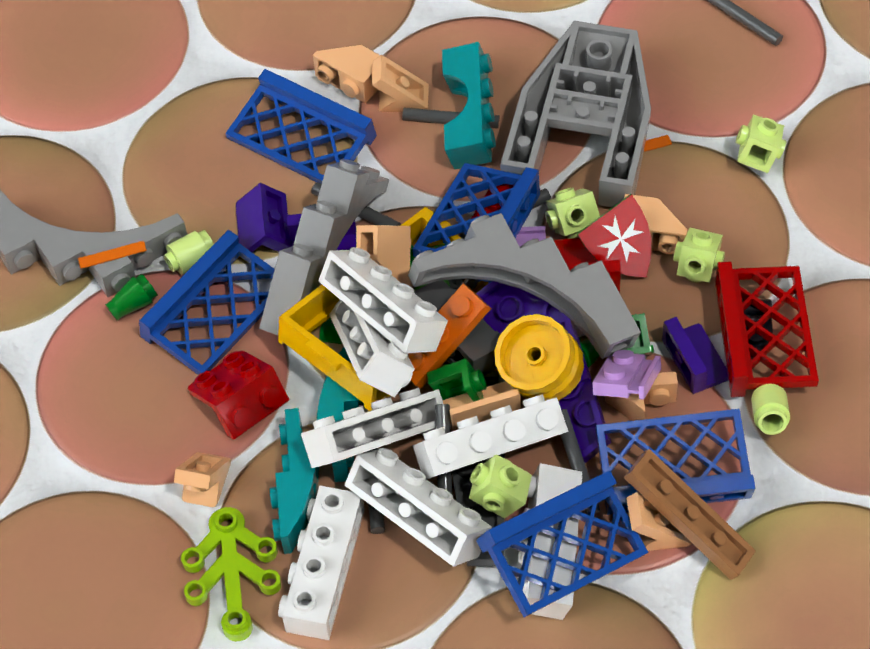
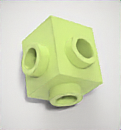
M753 114L748 126L742 125L735 142L740 144L737 162L768 173L775 159H780L786 146V140L782 139L784 125L778 124L770 118H762Z
M574 188L557 191L554 193L555 198L546 201L548 211H545V217L549 228L555 230V233L567 236L568 239L577 238V233L600 217L593 191L584 188L576 191Z
M690 227L684 241H678L673 257V261L679 262L676 275L686 277V279L692 282L704 281L710 283L714 271L717 270V263L724 261L725 252L720 251L723 235Z
M496 454L485 463L478 464L473 470L470 477L472 487L469 499L505 519L526 504L532 474Z

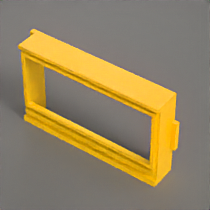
M424 207L400 225L411 226L410 238L411 245L413 246L434 214L427 207ZM446 220L440 223L442 228L452 226ZM453 235L448 238L452 242L456 239H460L461 237H459L458 235ZM438 240L429 243L426 247L441 245L444 243L442 240ZM478 282L473 291L477 293L489 282ZM320 285L279 316L278 342L281 345L285 343L363 402L364 407L370 411L372 410V402L388 398L391 395L359 380L353 365L311 334L314 329L330 318L329 314L340 300L325 286Z

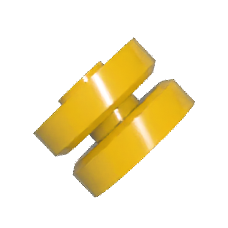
M540 314L522 316L510 323L500 334L494 350L495 365L501 378L514 389H518L519 393L526 399L543 394L545 401L555 397L559 401L569 395L578 385L584 370L583 352L577 341L553 318Z

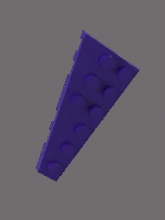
M491 281V283H488L476 293L492 308L483 320L494 331H498L501 334L510 323L518 318L540 314L551 317L562 325L577 341L582 350L574 323L547 301L520 288ZM583 354L584 370L580 382L569 395L558 402L561 410L567 409L584 462L586 463L599 453L595 427L596 425L606 423L597 395H593L592 379ZM605 434L606 446H608L612 442L610 435Z

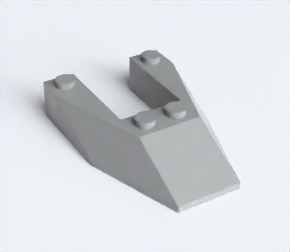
M573 21L521 90L500 164L501 171L522 175L526 167L540 171L551 127L610 137L599 180L598 205L614 207L624 199L625 194L635 195L651 116V105L637 30Z

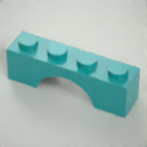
M479 42L442 50V70L452 94L468 98L462 112L456 118L444 124L445 152L454 170L462 168L464 163L479 165L492 162L491 148L496 147V140L490 123L495 121L494 110L489 102V98L494 96L493 85L490 78H488V73L493 71L489 53L484 54Z

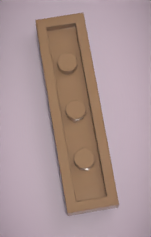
M650 449L641 454L623 477L730 580L740 575L756 552L749 543Z

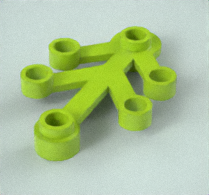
M224 507L211 515L208 523L210 529L208 535L197 547L188 548L181 555L184 569L187 572L196 573L203 569L205 558L220 543L222 547L221 556L199 580H192L185 585L184 594L186 601L190 605H202L207 600L210 590L224 576L228 611L223 615L221 625L224 635L229 640L238 642L247 639L253 630L250 614L243 609L239 573L257 584L261 592L266 595H274L281 589V579L277 571L272 569L263 570L238 553L236 540L255 551L257 558L262 562L273 561L277 557L278 549L274 539L270 537L260 538L245 528V519L239 510L232 507ZM228 520L233 521V522H232L230 525H228V526H222V525H221V523L224 522V521H228ZM265 546L272 547V550L268 553L260 552ZM191 557L199 558L196 563H187ZM267 579L276 580L275 584L271 586L263 584ZM193 590H202V593L199 596H190V593ZM235 618H242L241 623L237 625L230 624V621Z

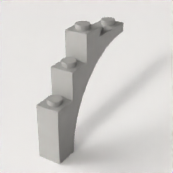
M340 159V162L326 166L317 204L303 207L294 245L279 251L259 329L278 335L279 316L320 286L321 283L318 280L329 250H337L341 240L361 211L374 198L386 192L389 179L379 176V170L366 166H361V169H359V163L347 159Z
M0 190V259L11 275L21 269L28 268L34 262L41 259L59 286L68 281L75 280L81 274L90 271L106 296L110 297L119 292L132 276L136 278L135 270L148 266L154 260L166 254V245L187 235L185 223L178 213L154 224L124 231L100 233L61 228L30 216L13 204ZM144 240L147 251L80 268L78 258Z
M502 213L492 217L483 215L473 220L465 239H456L450 242L444 249L436 252L427 250L420 253L414 258L408 274L413 287L440 280L469 278L495 281L520 288L547 301L570 318L588 337L602 359L613 355L615 351L633 347L641 333L602 260L591 265L588 262L581 263L570 271L552 237L541 241L539 239H532L520 247Z

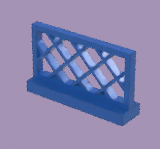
M264 69L258 77L259 87L225 133L227 139L321 184L324 175L319 173L318 165L333 161L337 163L340 162V159L354 161L364 145H371L377 136L372 119L267 69ZM263 97L274 101L276 108L260 113L257 111V106ZM294 111L301 114L302 121L284 126L283 114ZM278 116L280 127L262 132L260 121ZM256 122L258 133L246 137L238 133L244 125ZM322 124L328 128L329 134L310 138L309 127ZM304 129L307 140L289 145L286 134ZM282 135L285 146L272 150L265 146V139ZM346 137L355 140L351 148L337 151L335 140ZM331 142L334 153L315 158L313 146ZM309 148L310 160L299 163L292 160L291 152Z
M464 163L414 245L413 256L416 257L427 250L436 252L444 249L451 242L448 238L462 232L466 235L471 222L476 218L465 221L461 215L476 210L480 216L489 215V217L502 213L516 239L540 196L539 170L526 167L522 175ZM468 176L483 179V181L468 185L466 182ZM502 184L514 185L513 188L499 192L496 186ZM487 189L493 194L477 199L474 195ZM466 196L471 201L459 206H455L453 203L454 200ZM499 203L501 206L500 210L488 214L484 210L485 207ZM455 218L458 224L442 228L440 225L442 221ZM442 240L445 246L436 249L426 247L429 243Z
M228 229L139 320L140 337L149 344L154 341L198 375L212 370L263 316L269 292H258L257 279H272L275 269L241 245L239 237ZM240 256L251 264V272L232 273L231 264ZM252 280L254 293L234 294L233 281ZM228 281L230 294L210 296L209 287L214 282ZM255 301V310L251 314L236 315L235 302ZM231 303L232 316L212 317L211 304ZM192 305H207L208 317L187 319V310ZM233 324V333L229 338L214 339L213 325ZM209 326L210 339L189 340L188 327ZM184 327L185 341L171 342L163 336L169 328ZM211 347V357L201 365L191 357L190 348Z
M740 409L600 424L595 427L602 474L609 470L612 472L618 464L630 470L633 465L623 457L635 444L644 452L650 449L706 503L750 499L756 489L753 474L751 475ZM733 420L735 433L728 442L711 431L717 421ZM710 422L707 427H705L704 425L701 424V423ZM691 424L702 432L692 446H689L674 435L681 425ZM674 426L671 431L665 428ZM655 428L666 436L656 450H653L638 439L646 429ZM636 430H638L635 435H633V434H631V433L629 432V431H636ZM620 433L630 441L618 455L606 446L605 434ZM705 436L722 447V450L712 462L695 450ZM669 440L686 451V454L676 466L659 454ZM735 440L737 444V449L731 446ZM728 451L739 459L741 472L726 473L716 464L725 452ZM690 455L708 467L701 477L691 478L680 470ZM608 456H610L612 459H614V461H613V463L610 465V467H609ZM711 470L717 474L708 476ZM631 484L613 487L626 513H628L626 498L638 491ZM605 500L606 513L611 515L613 512Z
M610 470L489 529L476 540L482 553L489 552L524 618L649 553L639 534L631 529L630 518L613 489L617 482ZM604 500L607 501L613 512L611 523L594 517L597 504ZM588 509L587 514L582 513V511ZM573 517L585 522L582 538L564 532L568 518ZM558 524L557 529L552 528V526ZM592 525L609 531L605 547L588 541ZM542 532L555 537L551 554L534 548L538 533ZM616 534L626 537L634 552L624 555L612 550ZM528 539L527 545H526V544H523V543H520V542H522V541ZM562 540L579 546L575 563L558 557ZM511 547L525 552L521 569L508 565L502 551ZM586 549L603 555L599 570L596 571L582 565ZM531 555L549 561L545 578L527 572ZM610 558L617 560L609 564ZM556 564L573 570L570 585L564 586L552 581ZM580 573L587 575L586 577L579 580ZM525 580L543 586L540 600L532 605L529 604L523 592ZM550 589L557 591L548 596Z

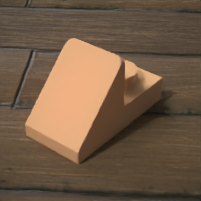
M383 55L373 60L372 86L379 90V111L403 112V108L428 109V83Z
M676 372L659 373L644 400L639 399V394H630L629 398L604 396L605 402L632 421L644 420L645 404L662 406L667 403L676 402L677 374Z
M197 452L175 469L174 483L184 485L182 500L187 503L216 507L231 465V458Z
M635 492L626 498L631 529L639 534L648 551L681 548L692 544L639 492Z

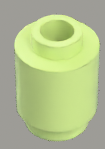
M205 230L200 232L193 231L166 245L165 262L172 272L178 271L179 274L184 275L214 243Z
M776 384L759 386L751 397L754 423L765 434H779L790 421L787 394L782 387Z

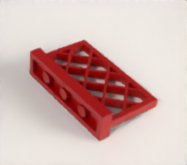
M718 262L715 288L731 397H745L746 390L757 389L764 384H776L782 388L817 387L819 379L800 267L781 266L732 269V262ZM777 278H792L793 286L785 292L773 284V282ZM752 279L760 286L751 294L740 286L739 280ZM765 290L780 298L772 307L758 299ZM785 303L798 311V314L792 320L777 312ZM751 304L765 313L757 322L744 314V311ZM770 318L784 326L776 336L762 327ZM790 331L803 340V343L796 350L782 341ZM755 333L769 342L761 351L748 343V340ZM774 347L789 355L781 365L766 356ZM796 360L807 368L808 375L795 376L786 369ZM761 362L774 372L769 377L753 378L752 369Z

